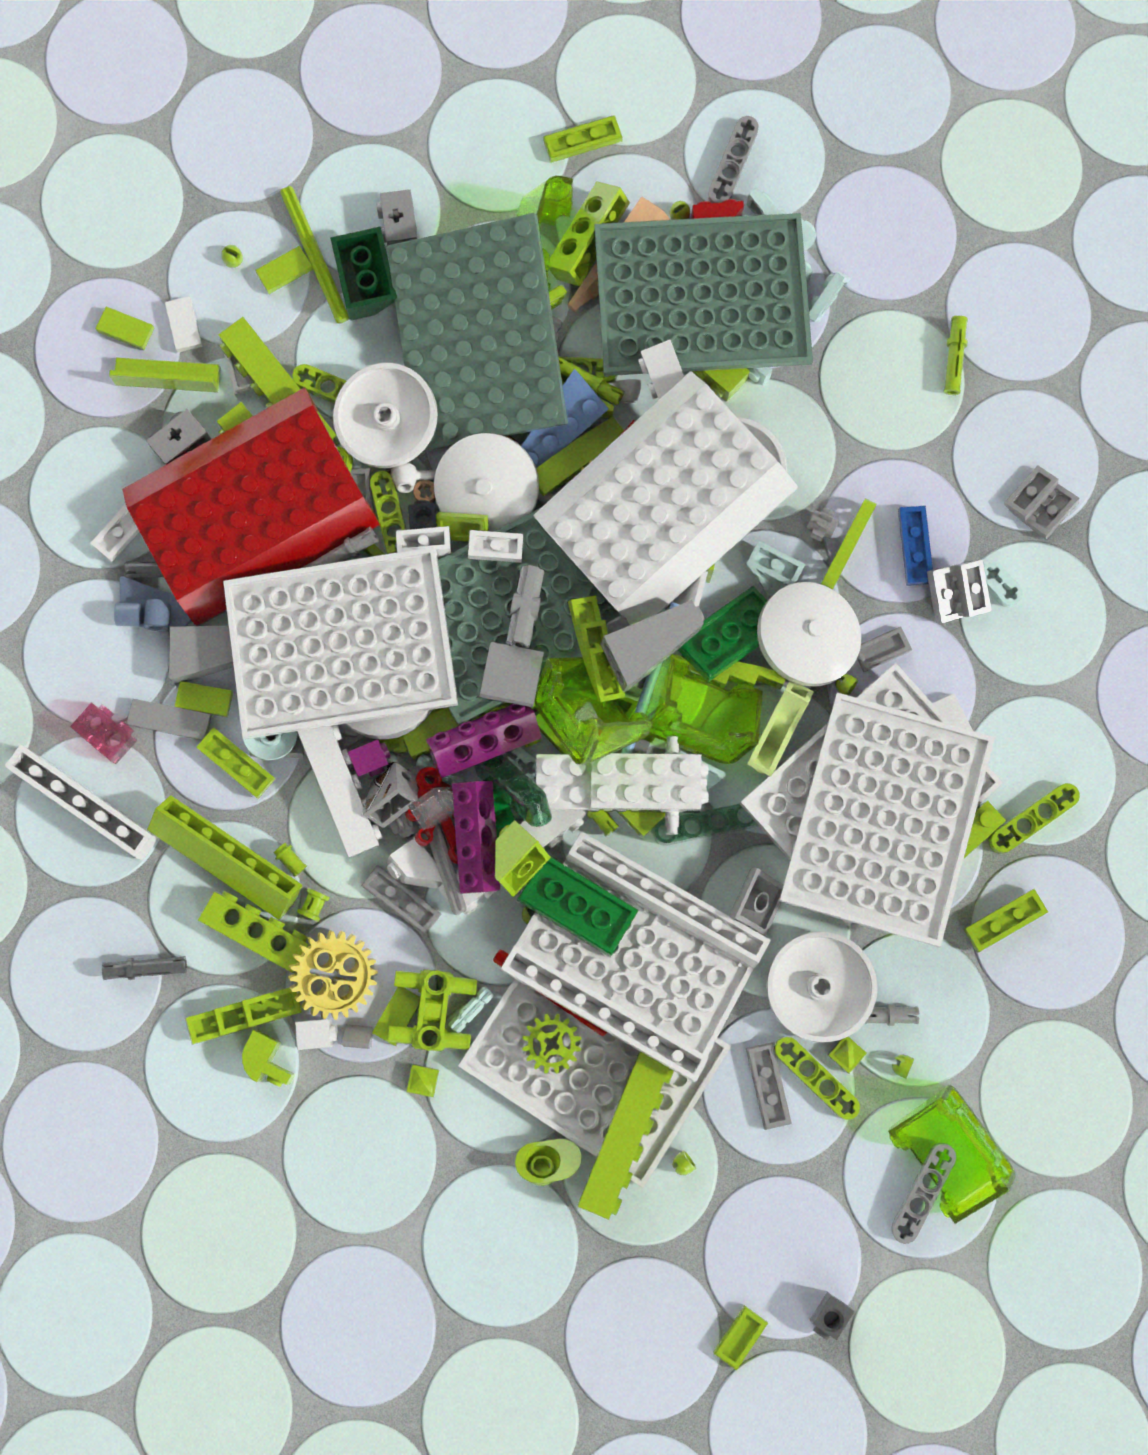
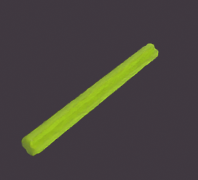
M292 186L282 188L280 190L282 199L333 316L338 324L349 320L347 310Z

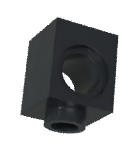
M418 500L414 504L408 505L410 530L437 527L434 503H430L428 500ZM421 515L430 517L429 522L424 525L418 524L416 520Z

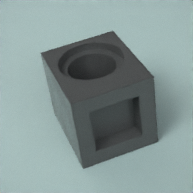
M827 1292L810 1318L811 1323L815 1325L813 1331L826 1340L829 1336L837 1340L855 1311ZM830 1311L836 1312V1322L832 1325L824 1324L825 1314Z

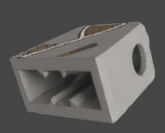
M390 762L386 770L370 783L363 815L382 828H385L418 802L415 775L402 767L400 763Z

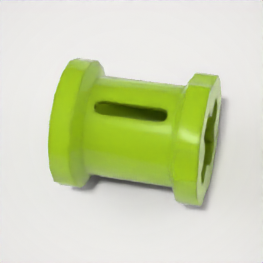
M308 888L306 891L308 895L302 908L298 909L297 913L319 922V914L325 901H329L330 897Z

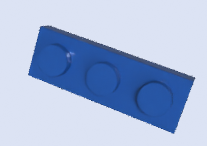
M926 505L900 507L898 509L906 586L929 584L927 571L933 570Z

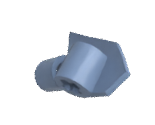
M120 576V602L115 604L114 609L116 626L144 627L151 631H170V627L187 626L191 622V619L173 594Z

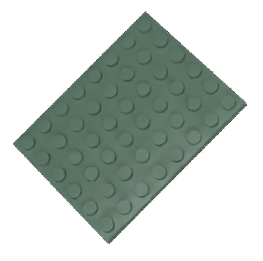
M530 213L387 246L392 286L396 290L397 295L395 306L404 366L415 371L428 384L437 405L436 429L431 441L423 452L451 447L459 440L474 434L492 433L509 436L568 424L537 214Z
M801 213L595 224L604 376L643 374L638 359L643 358L641 351L667 340L672 342L682 372L812 365L813 354Z
M538 510L494 531L523 534L521 563L468 559L469 545L438 560L458 705L448 707L458 726L464 722H470L506 703L480 697V691L490 643L507 645L514 593H517L522 566L531 565L544 570L539 596L541 601L537 621H534L531 644L529 648H525L544 652L537 686L584 662L568 601L596 595L601 620H605L606 626L611 620L622 616L533 515Z

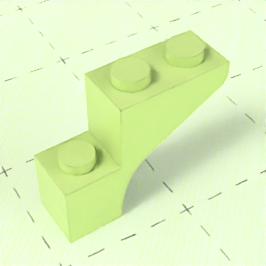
M788 682L747 765L753 767L759 773L772 776L814 691L802 685Z

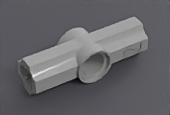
M528 565L522 566L520 570L517 593H514L510 611L511 622L507 645L529 648L531 644L534 621H537L541 598L539 596L544 576V570L539 567Z

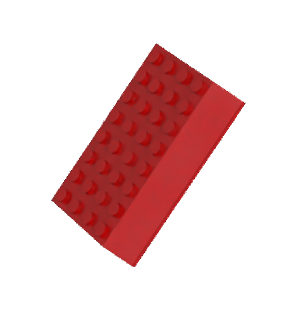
M305 387L122 489L126 507L175 599L195 626H200L227 611L223 581L302 568L343 544L344 539L348 537L351 539L368 527L374 529L380 526L372 508L363 497L321 420L318 409Z

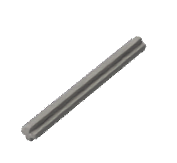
M413 766L407 770L416 777L421 769L418 766ZM429 795L422 807L423 815L421 818L423 824L433 805ZM437 822L430 845L451 910L456 915L465 912L467 907L463 895L460 894V886L448 855L439 822Z

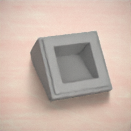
M347 1025L341 1045L343 1047L369 1049L372 1047L373 1028Z

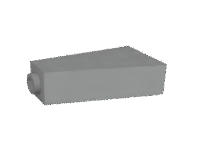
M693 600L603 637L600 645L623 692L631 689L700 631L704 624V616L698 606L695 607Z
M229 626L170 627L169 679L174 684H179L180 681L187 682L234 667Z

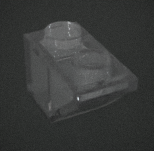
M452 787L433 788L408 806L422 829L432 828L454 817Z

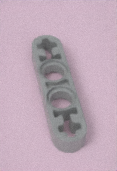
M743 116L736 123L709 188L708 201L711 203H722L725 200L731 199L758 133V122L752 116ZM746 125H748L751 128L746 135V139L744 140L743 138H741L743 134V128H745ZM734 146H740L744 149L745 153L742 156H735L732 154L731 149ZM732 168L736 175L733 178H726L722 175V170ZM722 184L725 186L724 193L720 199H717L716 194L719 193Z
M937 1143L930 1149L891 1227L892 1234L900 1243L909 1244L917 1238L955 1164L956 1153L948 1144ZM944 1149H948L946 1154L950 1157L949 1160H943L939 1166L940 1169H944L942 1174L936 1169L928 1167L931 1162L935 1166L938 1163L937 1151L943 1152ZM927 1173H934L938 1178L937 1185L933 1188H926L922 1183V1179ZM914 1198H922L925 1202V1208L920 1213H914L910 1210V1202ZM905 1212L912 1218L919 1219L917 1224L911 1220L908 1227L912 1231L910 1235L905 1234L903 1237H900L901 1232L898 1230V1226H905L908 1218L903 1216Z

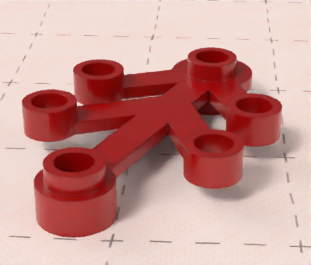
M422 768L417 773L415 779L419 788L417 792L418 802L405 812V816L409 821H418L423 815L422 807L429 795L433 805L423 828L416 833L415 841L420 846H427L433 840V831L439 819L450 846L448 850L449 858L453 863L458 864L457 855L455 854V851H457L456 831L451 818L455 819L454 806L443 801L440 794L451 797L453 802L452 786L442 781L436 768ZM424 778H428L432 785L428 784ZM411 809L416 810L418 816L413 815ZM421 834H425L428 840H423Z

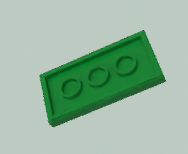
M752 586L703 621L704 624L700 631L682 645L678 651L707 682H710L759 647L757 635L758 619L768 600Z
M552 857L528 881L517 899L521 904L608 957L612 956L639 911Z

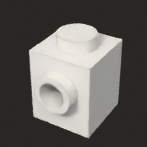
M332 1019L295 1022L297 1050L334 1047L333 1041L338 1040L337 1025H332Z

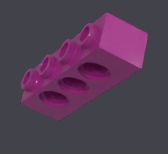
M512 703L508 707L495 712H489L483 717L470 722H464L448 731L439 732L427 738L426 742L433 763L441 778H444L539 740L542 737L533 709L529 706Z
M493 782L452 784L460 894L501 890L500 883L495 878L497 835Z

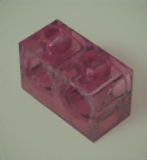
M91 702L70 727L108 760L117 764L137 741L131 735L134 730L123 721L119 724L111 718L114 713L103 704L98 707ZM96 717H100V726L96 729H91V721ZM115 734H120V743L116 746H111V737Z

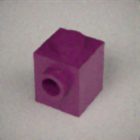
M378 739L348 751L358 777L369 773L370 777L384 772L383 766L388 765L386 759L391 757L385 742L380 744Z

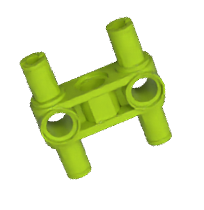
M423 969L420 970V973L395 971L394 986L418 989V992H420V1004L418 1006L416 1025L413 1028L389 1025L387 1042L411 1044V1047H414V1049L441 1052L445 1048L469 1050L471 1034L448 1032L445 1028L448 996H451V993L476 995L477 979L453 977L451 972ZM433 975H438L443 980V985L438 991H433L428 986V980ZM427 1030H433L436 1034V1042L431 1046H426L422 1042V1034Z

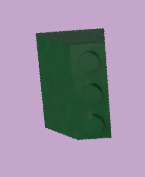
M381 226L330 237L350 321L374 316L394 303L397 295L396 290L392 286L389 260Z

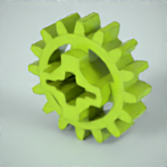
M545 1014V1021L543 1022L538 1018L534 1019L537 1025L535 1028L532 1026L526 1027L531 1034L530 1036H523L522 1039L528 1041V1045L523 1047L522 1050L530 1051V1055L526 1060L531 1061L534 1059L536 1061L534 1069L542 1065L544 1066V1073L547 1074L549 1068H554L555 1073L558 1074L559 1066L561 1065L565 1069H569L567 1063L569 1059L574 1062L577 1061L573 1053L574 1051H581L580 1047L575 1046V1042L581 1040V1037L574 1036L573 1034L577 1030V1026L571 1028L567 1026L570 1021L569 1018L561 1022L559 1021V1014H556L554 1020H550L549 1015ZM546 1025H558L554 1032L545 1033L540 1030ZM560 1032L557 1040L559 1048L557 1050L551 1049V1051L544 1055L545 1048L547 1047L546 1042H544L545 1038L551 1039ZM565 1032L570 1037V1050L563 1046L562 1036ZM534 1038L539 1040L542 1050L538 1056L533 1047ZM559 1054L563 1057L558 1062H546L550 1055Z

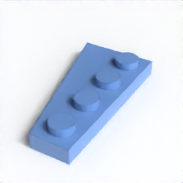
M576 369L573 370L563 385L568 424L531 431L521 445L531 457L536 468L565 448L609 409Z

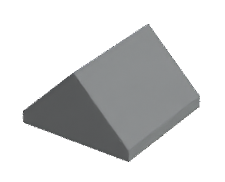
M751 868L729 916L759 934L766 936L781 904L779 899L783 884L760 869Z

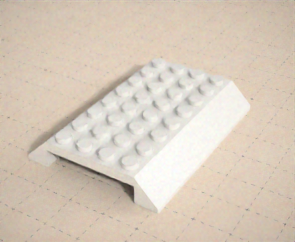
M690 371L533 516L622 616L626 617L628 623L632 625L659 614L789 497L798 486L772 454L709 386Z
M581 832L563 865L639 911L611 957H608L535 912L500 970L696 1083L709 1059L707 1057L749 976L760 962L771 940Z

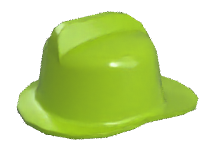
M567 1139L533 1142L520 1148L515 1158V1167L523 1179L535 1185L545 1186L554 1181L567 1179L575 1174L581 1165L582 1155L579 1147Z

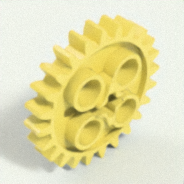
M329 930L328 937L325 938L321 932H318V941L315 942L312 938L308 937L310 946L305 947L300 944L299 947L303 953L301 955L293 954V957L298 962L297 964L289 965V968L294 970L295 974L288 976V979L296 982V984L290 987V990L292 992L299 991L294 999L297 1002L304 1000L301 1007L304 1010L311 1007L310 1014L316 1016L321 1011V1018L326 1019L328 1014L331 1013L332 1018L337 1020L338 1013L341 1012L347 1018L348 1009L351 1008L357 1013L358 1007L356 1004L358 1002L364 1005L367 1004L363 996L365 994L373 995L368 987L369 985H377V982L372 980L371 976L377 974L378 971L370 968L371 965L376 963V960L367 958L372 952L369 948L361 950L364 946L362 940L354 944L356 936L350 934L345 939L344 931L340 930L338 936L335 937L334 931ZM327 952L329 955L328 962L319 966L317 964L318 955ZM349 957H354V967L350 970H344V961ZM310 969H318L328 973H333L335 970L344 976H355L356 980L350 981L340 977H333L331 980L324 974L310 973ZM321 979L323 982L321 990L312 992V982ZM343 984H348V994L344 997H338V988Z

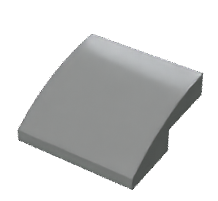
M1037 465L1004 502V505L1030 529L1047 540L1077 506L1080 498L1059 485L1058 478Z
M975 560L927 571L936 623H943L961 617H971L991 611L983 560Z
M491 642L480 697L533 707L544 652Z

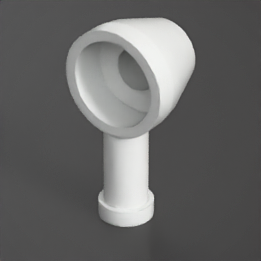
M628 379L609 383L625 391L621 403L638 402L641 392V380Z
M406 463L393 467L391 469V478L398 491L408 493L414 489L416 481L434 480L436 469L417 470L414 465Z

